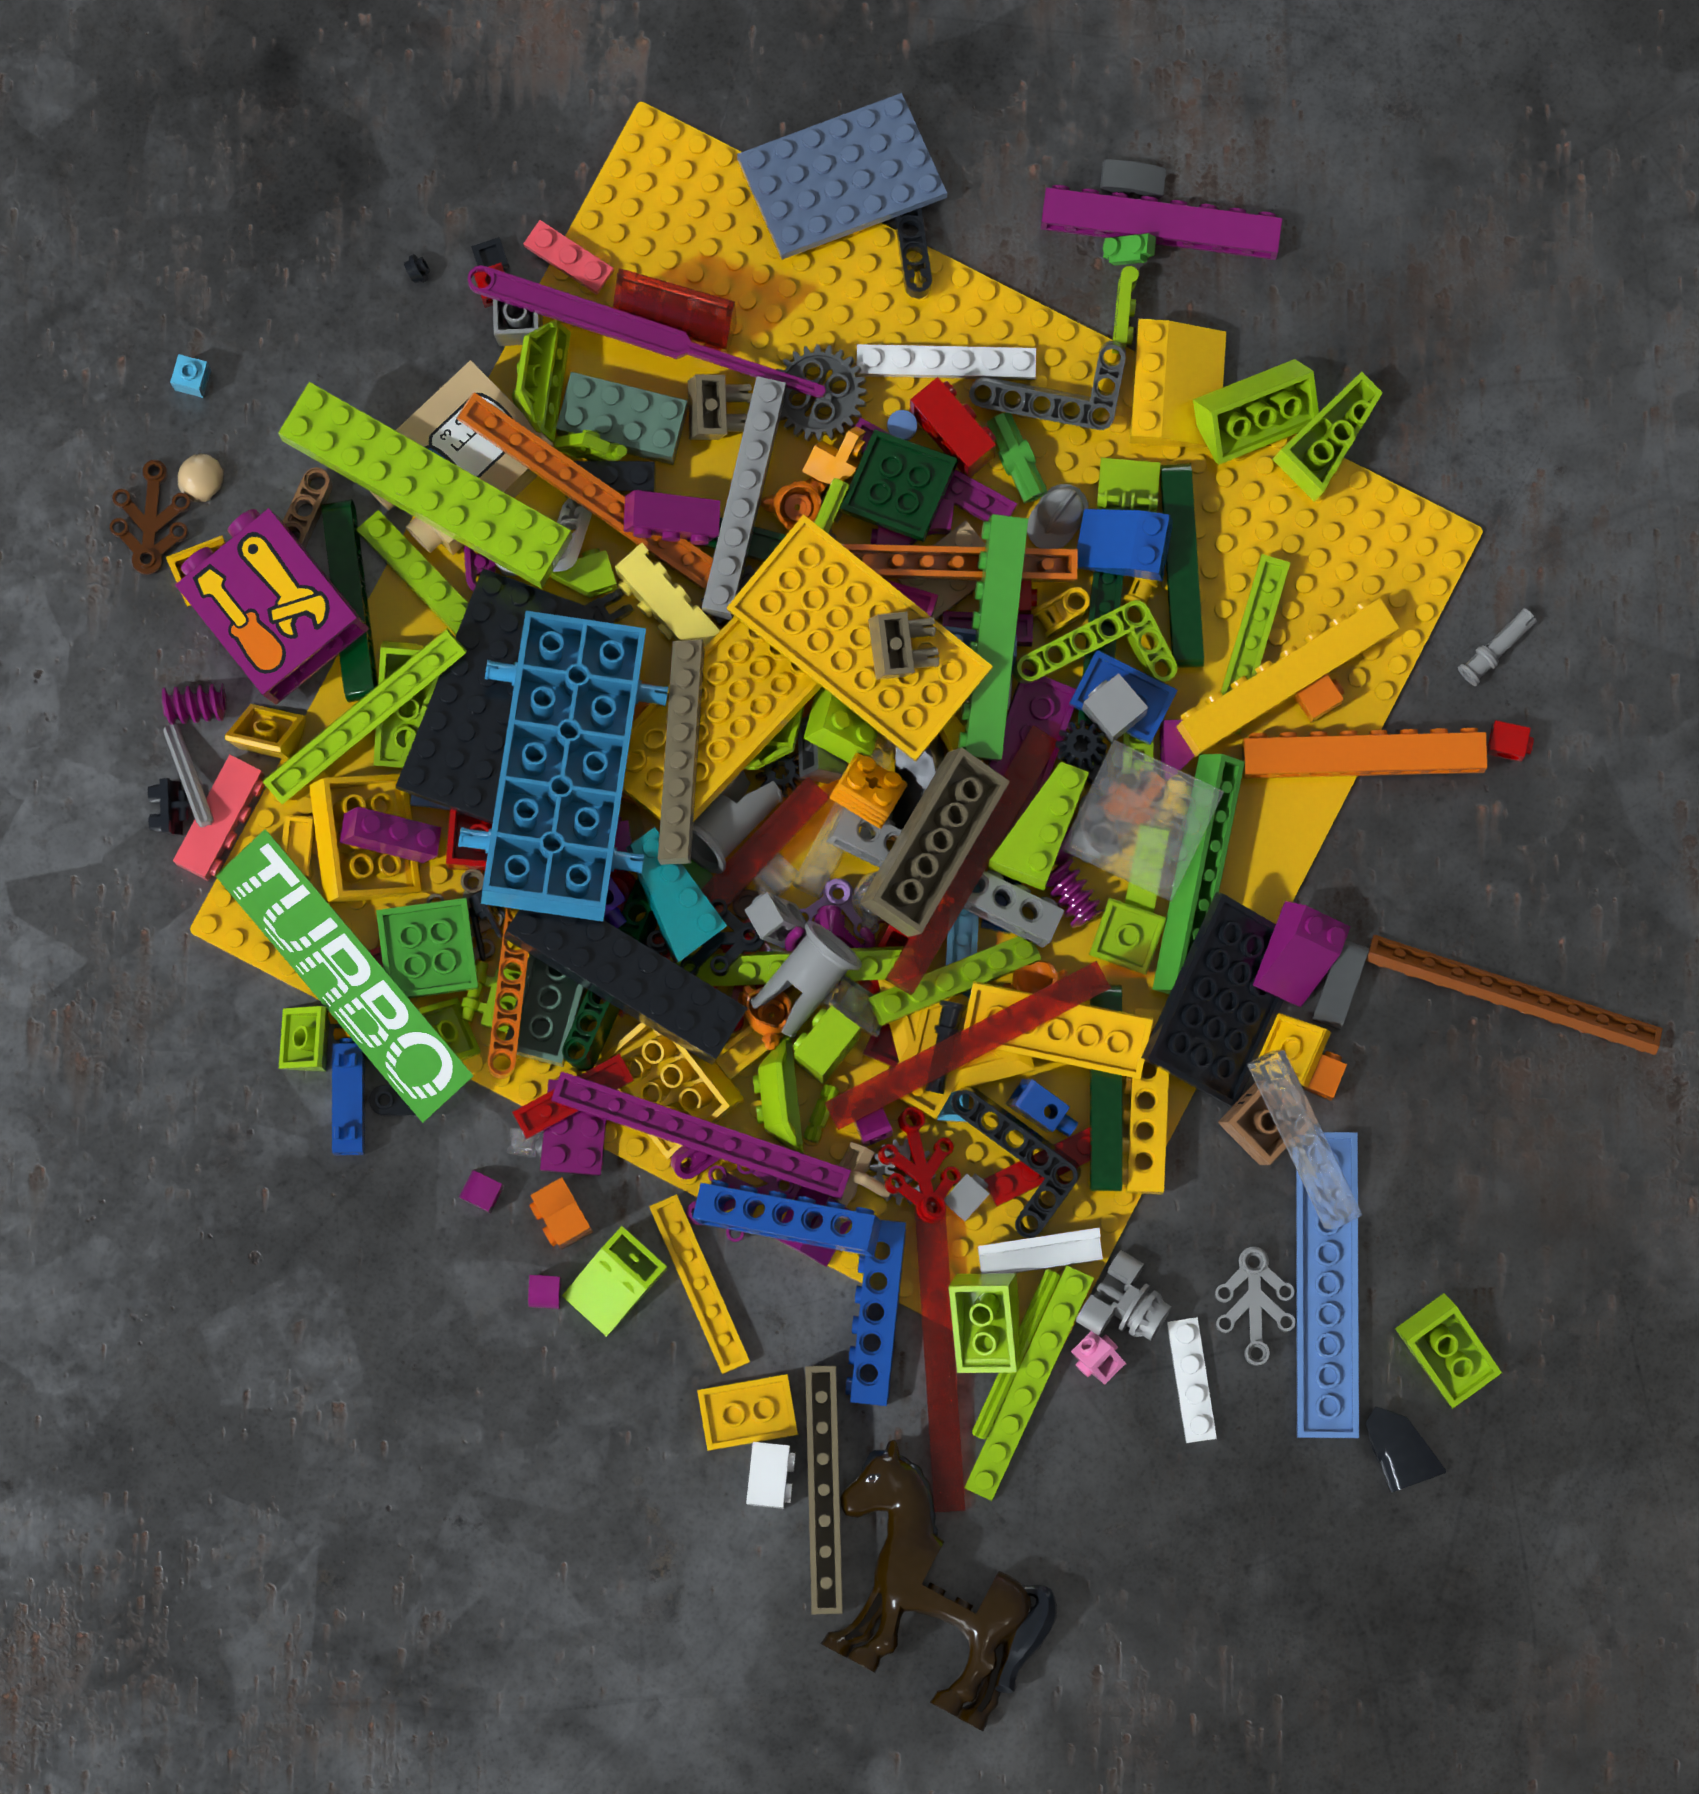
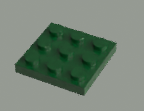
M874 429L842 502L840 511L843 514L925 542L958 465V459Z

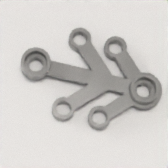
M1249 1247L1239 1256L1238 1263L1240 1268L1225 1284H1221L1216 1288L1215 1298L1222 1303L1230 1301L1234 1294L1233 1291L1247 1277L1248 1291L1226 1314L1217 1318L1216 1328L1221 1333L1230 1332L1234 1328L1235 1322L1249 1308L1250 1344L1245 1348L1244 1355L1249 1364L1260 1366L1268 1360L1270 1355L1269 1348L1263 1343L1262 1308L1276 1321L1277 1327L1283 1332L1292 1330L1296 1323L1293 1315L1285 1313L1261 1290V1278L1276 1290V1296L1281 1301H1289L1294 1296L1295 1291L1290 1283L1283 1282L1268 1267L1269 1258L1263 1249ZM1252 1256L1259 1260V1265L1256 1268L1248 1265V1259ZM1286 1286L1290 1289L1291 1294L1289 1297L1284 1298L1280 1295L1279 1290L1281 1287ZM1220 1288H1227L1229 1290L1230 1296L1227 1299L1220 1298L1218 1294ZM1282 1317H1289L1292 1324L1289 1328L1281 1326L1280 1321ZM1222 1318L1230 1320L1231 1326L1229 1329L1225 1330L1220 1327L1219 1322ZM1253 1348H1259L1262 1351L1260 1359L1252 1358L1251 1351Z

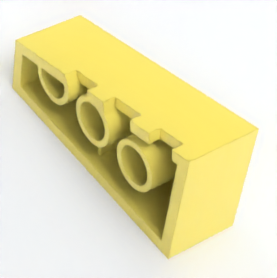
M641 542L615 566L617 577L620 580L617 585L628 597L633 594L640 603L637 604V607L647 618L653 615L660 623L657 628L668 640L672 637L676 641L702 639L706 646L720 630L698 605L693 606L690 603L692 601L680 585L677 583L672 584L670 581L671 577L661 563L656 561L653 563L648 558L647 552L649 550Z

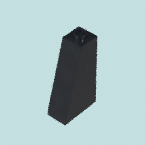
M938 734L916 762L896 747L895 772L907 783V787L893 809L892 821L896 824L895 827L901 830L904 828L945 758L940 734Z

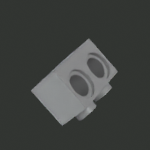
M767 892L757 896L752 901V904L745 909L747 916L762 940L785 948V938L794 927L801 926L804 929V934L796 943L806 935L804 926L807 922L798 906L793 902Z

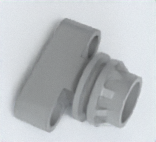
M1120 1250L1109 1266L1108 1274L1103 1282L1098 1285L1095 1294L1090 1295L1077 1316L1076 1322L1100 1336L1112 1317L1116 1316L1122 1320L1118 1328L1119 1330L1124 1331L1129 1327L1128 1334L1131 1336H1144L1152 1341L1165 1322L1172 1306L1163 1301L1158 1291L1154 1290L1151 1294L1148 1293L1150 1285L1147 1283L1140 1290L1133 1286L1145 1264Z

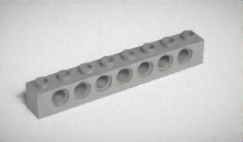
M843 807L826 842L880 868L890 852L886 846V841L892 840L895 842L902 830L895 827L896 824L890 819L886 820L881 829L877 828ZM859 827L869 829L871 832L870 840L861 837ZM965 858L942 899L1042 948L1049 944L1064 912L1063 909L1057 907L1058 903L1047 897L1039 898L1031 894V890L1026 886L1008 883L1003 880L1004 877L1001 874L992 870L986 872L976 867V862ZM968 880L978 883L980 887L979 893H974L969 889ZM996 893L1002 894L1006 898V906H1000L996 902ZM1022 907H1028L1033 911V920L1024 917Z

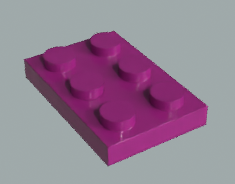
M548 1080L547 1093L556 1088L558 1080ZM579 1111L544 1130L540 1171L601 1176L606 1119Z

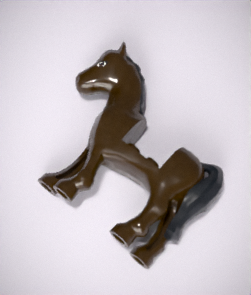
M892 1440L888 1442L885 1450H874L869 1453L861 1469L860 1476L843 1491L840 1497L842 1510L850 1517L858 1518L874 1511L888 1512L887 1538L879 1553L876 1564L874 1586L865 1605L854 1621L845 1629L828 1632L821 1644L876 1673L881 1658L887 1654L894 1653L898 1646L899 1624L904 1612L914 1611L956 1626L969 1641L970 1652L966 1667L961 1676L948 1689L938 1690L930 1703L969 1725L984 1731L989 1715L998 1705L1000 1693L1011 1694L1015 1691L1019 1670L1040 1649L1050 1633L1057 1618V1603L1054 1592L1046 1586L1023 1585L1008 1574L998 1571L979 1609L974 1613L971 1611L973 1608L972 1604L958 1597L953 1602L944 1597L946 1591L930 1582L928 1587L922 1585L944 1541L938 1537V1529L935 1526L936 1514L929 1481L917 1464L900 1455L896 1441ZM1030 1596L1036 1599V1604L1033 1607ZM881 1618V1624L879 1626V1629L875 1636L872 1638L874 1628L878 1620ZM869 1641L866 1645L853 1649V1645ZM983 1680L982 1686L978 1692V1687L981 1681ZM972 1702V1703H970V1704H968V1705H966V1706L963 1707V1704H964V1703Z

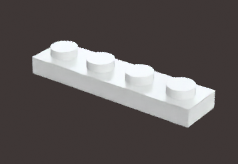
M1198 1317L1167 1322L1186 1443L1217 1439Z

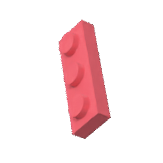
M539 220L523 243L525 248L596 295L599 294L614 272L613 267L541 220Z

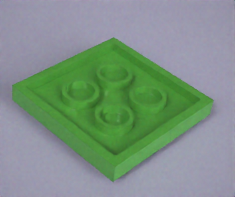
M467 898L376 910L383 969L408 999L479 989Z

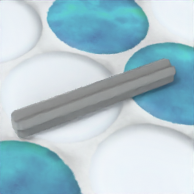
M177 724L165 726L163 732L196 823H198L199 827L211 825L214 819L181 729Z

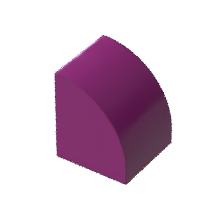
M472 1170L459 1198L491 1214L504 1189V1185Z
M529 1275V1307L560 1309L562 1278L558 1276Z

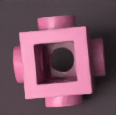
M1091 1331L1071 1351L1079 1360L1075 1364L1076 1367L1086 1377L1093 1374L1104 1385L1126 1364L1115 1351L1118 1346L1106 1334L1101 1338Z

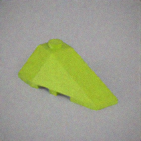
M383 641L380 649L378 685L425 646L414 643ZM439 676L376 727L373 766L403 768Z

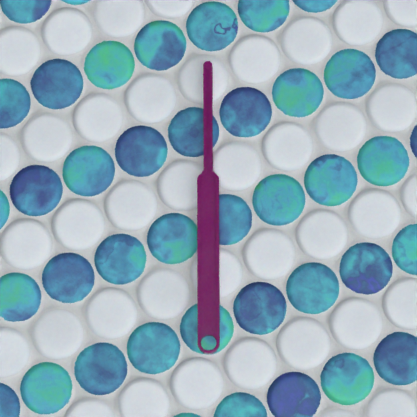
M476 266L468 274V286L474 293L674 359L689 355L753 377L759 376L785 382L786 388L817 398H822L825 395L826 389L821 384L693 343L684 331L487 266ZM477 272H485L491 277V282L485 288H477L472 283V276Z

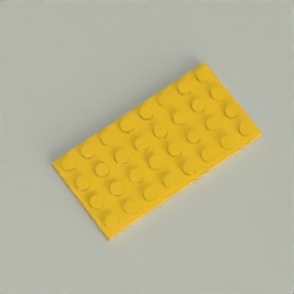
M804 514L726 608L915 762L993 669L991 664L934 619L935 624L923 628L936 627L935 636L911 638L912 650L937 647L939 654L927 658L939 657V666L914 668L915 673L906 677L876 680L868 619L878 614L907 612L908 620L931 616Z
M735 616L705 646L693 822L822 687ZM670 684L668 685L666 706L651 703L632 722L622 790L659 820H661Z

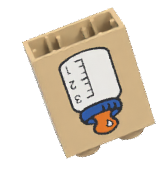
M470 360L395 431L515 498L538 475L456 419L471 394L475 392L552 447H554V444L543 433L536 432L524 414ZM371 492L387 510L395 506ZM416 517L406 526L411 535L430 553L440 544L452 555L464 546V544Z

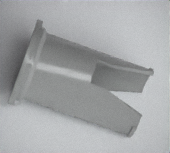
M742 771L693 822L691 859L711 873H722L726 869L725 858L779 802L783 801L782 792L774 781L745 795L751 783L744 771Z
M808 921L805 924L806 936L759 993L750 1000L753 1008L756 1009L760 1005L764 1006L792 984L800 990L802 994L795 1001L782 1029L783 1034L792 1038L796 1036L797 1031L848 970H859L862 965L857 955L841 939L822 925L813 921Z

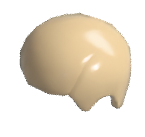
M194 454L185 460L179 468L178 488L181 493L188 495L193 502H207L221 489L224 471L218 460L210 455Z

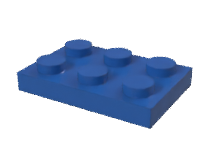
M1096 650L1069 705L1083 711V703L1089 698L1088 695L1105 680L1110 681L1119 673L1148 707L1146 716L1125 733L1151 745L1178 690Z

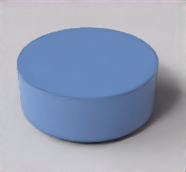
M906 410L895 411L890 415L887 422L888 433L907 441L910 440L917 431L915 416Z

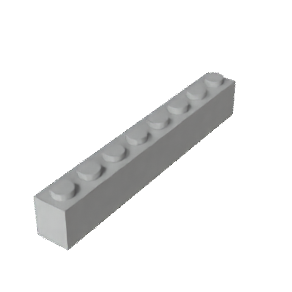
M756 376L702 604V611L706 615L731 620L734 616L726 608L740 590L787 392L785 382Z

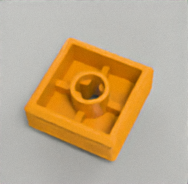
M855 753L829 797L832 801L881 829L907 787V783L902 780L898 773L887 771L876 764L873 758Z

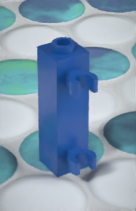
M341 1038L339 1043L332 1044V1153L334 1155H365V1054L352 1038Z

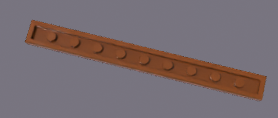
M1373 935L1366 961L1374 963L1379 967H1386L1410 977H1417L1432 982L1437 986L1454 989L1465 995L1475 996L1496 1005H1503L1524 1014L1546 1019L1554 1024H1561L1582 1033H1589L1613 1043L1623 1044L1640 1052L1656 1055L1659 1049L1663 1030L1661 1027L1378 935Z

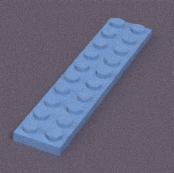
M1300 1132L1296 1137L1297 1438H1359L1358 1132Z

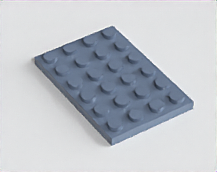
M902 93L737 154V160L782 260L947 198V191Z

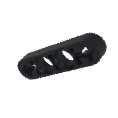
M919 208L911 211L910 215L905 216L903 214L895 217L894 220L904 288L909 296L920 299L929 294L932 276L922 209ZM911 224L916 226L919 232L914 236H908L903 233L902 228L905 225ZM910 251H917L923 258L919 262H911L906 258V254ZM919 271L920 282L923 283L921 288H917L914 283L915 272Z

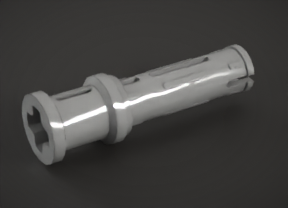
M1523 608L1486 646H1479L1475 650L1476 654L1466 664L1458 666L1460 674L1470 684L1477 686L1480 683L1479 679L1490 668L1495 669L1499 663L1498 659L1537 622L1536 618H1533L1534 615Z

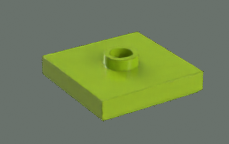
M1109 897L1089 955L1146 975L1166 917Z

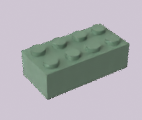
M571 372L556 431L558 436L568 435L569 432L582 433L583 430H591L599 433L600 439L624 445L627 448V454L674 465L688 412L687 400Z
M529 954L517 1055L564 1067L566 1060L562 1054L563 1045L580 1009L586 988ZM510 1027L508 1028L505 1041L510 1040L514 1036V1032Z

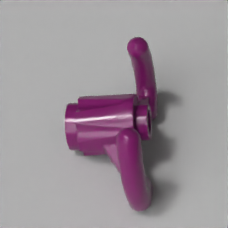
M826 905L817 910L814 922L831 931L849 948L875 947V936L868 927H863L860 930V935L864 939L863 944L845 928V916L841 914L839 907ZM801 926L794 927L785 938V948L787 951H793L803 940L802 938L796 943L804 934V929Z

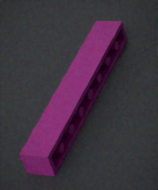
M1053 185L1052 188L1046 187L1041 230L1102 238L1149 233L1156 237V245L1276 260L1278 254L1282 218L1276 217V214L1271 212H1259L1258 215L1248 214L1246 210L1241 208H1230L1229 211L1217 210L1216 206L1210 204H1201L1199 207L1187 206V202L1180 200L1163 203L1158 202L1157 198L1149 196L1132 199L1128 198L1127 194L1118 192L1111 193V196L1101 195L1099 191L1094 189H1082L1081 192L1070 191V188L1064 185Z

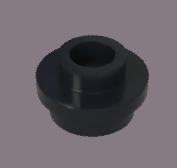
M415 254L409 256V260L404 262V266L411 280L414 283L428 281L427 274L430 273V269L423 257L418 258Z

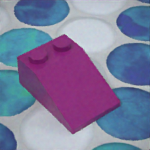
M1285 901L1253 986L1301 1007L1340 956L1351 926L1307 905Z

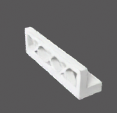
M1100 1228L978 1246L981 1274L1019 1273L1103 1260Z

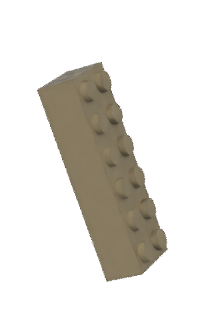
M962 747L949 751L859 904L907 937L922 934L1010 781Z

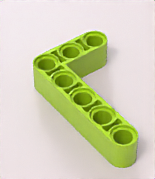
M1134 600L1022 656L1015 662L1012 672L1018 682L1023 684L1032 683L1125 635L1145 674L1165 683L1171 680L1177 673V664L1148 606L1142 601ZM1129 608H1135L1139 611L1140 621L1138 623H1133L1129 620L1127 616ZM1103 621H1108L1113 625L1114 633L1112 636H1106L1101 631ZM1076 635H1083L1087 639L1088 645L1085 650H1081L1075 645L1074 639ZM1143 635L1152 637L1154 641L1152 650H1147L1142 646L1141 638ZM1050 648H1056L1061 653V661L1059 663H1053L1048 658ZM1024 661L1034 665L1035 673L1032 677L1023 674L1021 665ZM1156 662H1163L1167 666L1168 672L1165 677H1161L1155 672Z

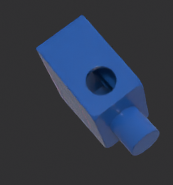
M1022 1079L1006 1102L1008 1107L1046 1132H1053L1057 1129L1069 1137L1078 1125L1076 1120L1066 1114L1070 1106L1033 1079ZM1046 1106H1048L1051 1110L1050 1116L1048 1118L1044 1115V1109Z

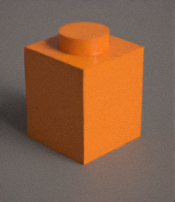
M1327 674L1298 692L1295 700L1310 723L1342 704L1344 690L1335 678L1331 680Z
M1325 1051V1054L1321 1055L1308 1088L1304 1087L1303 1090L1331 1101L1335 1096L1347 1064L1341 1062V1056Z

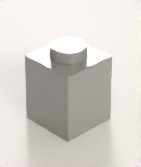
M976 1173L972 1177L966 1174L945 1197L944 1201L965 1222L989 1195L985 1190L989 1185Z

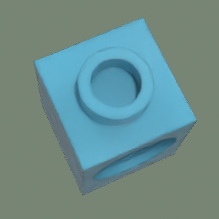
M178 354L170 383L175 391L203 398L211 368L207 361Z

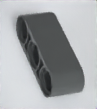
M1348 940L1345 941L1340 956L1328 971L1312 1020L1339 1030L1342 1029L1369 952L1368 947Z

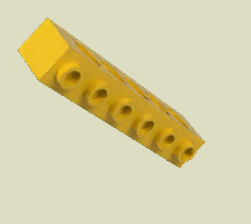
M1135 1008V1015L1153 1018L1150 1032L1152 1034L1162 1010ZM1151 1064L1156 1072L1155 1076L1151 1079L1143 1077L1137 1079L1125 1076V1094L1130 1095V1107L1124 1106L1123 1125H1129L1128 1137H1123L1122 1155H1127V1167H1122V1185L1126 1186V1193L1163 1195L1169 1073ZM1141 1094L1151 1095L1154 1099V1106L1150 1109L1141 1108L1137 1102L1138 1096ZM1140 1124L1149 1125L1153 1130V1136L1147 1140L1140 1139L1136 1134V1127ZM1140 1154L1149 1156L1152 1162L1151 1167L1147 1170H1140L1135 1165V1157Z

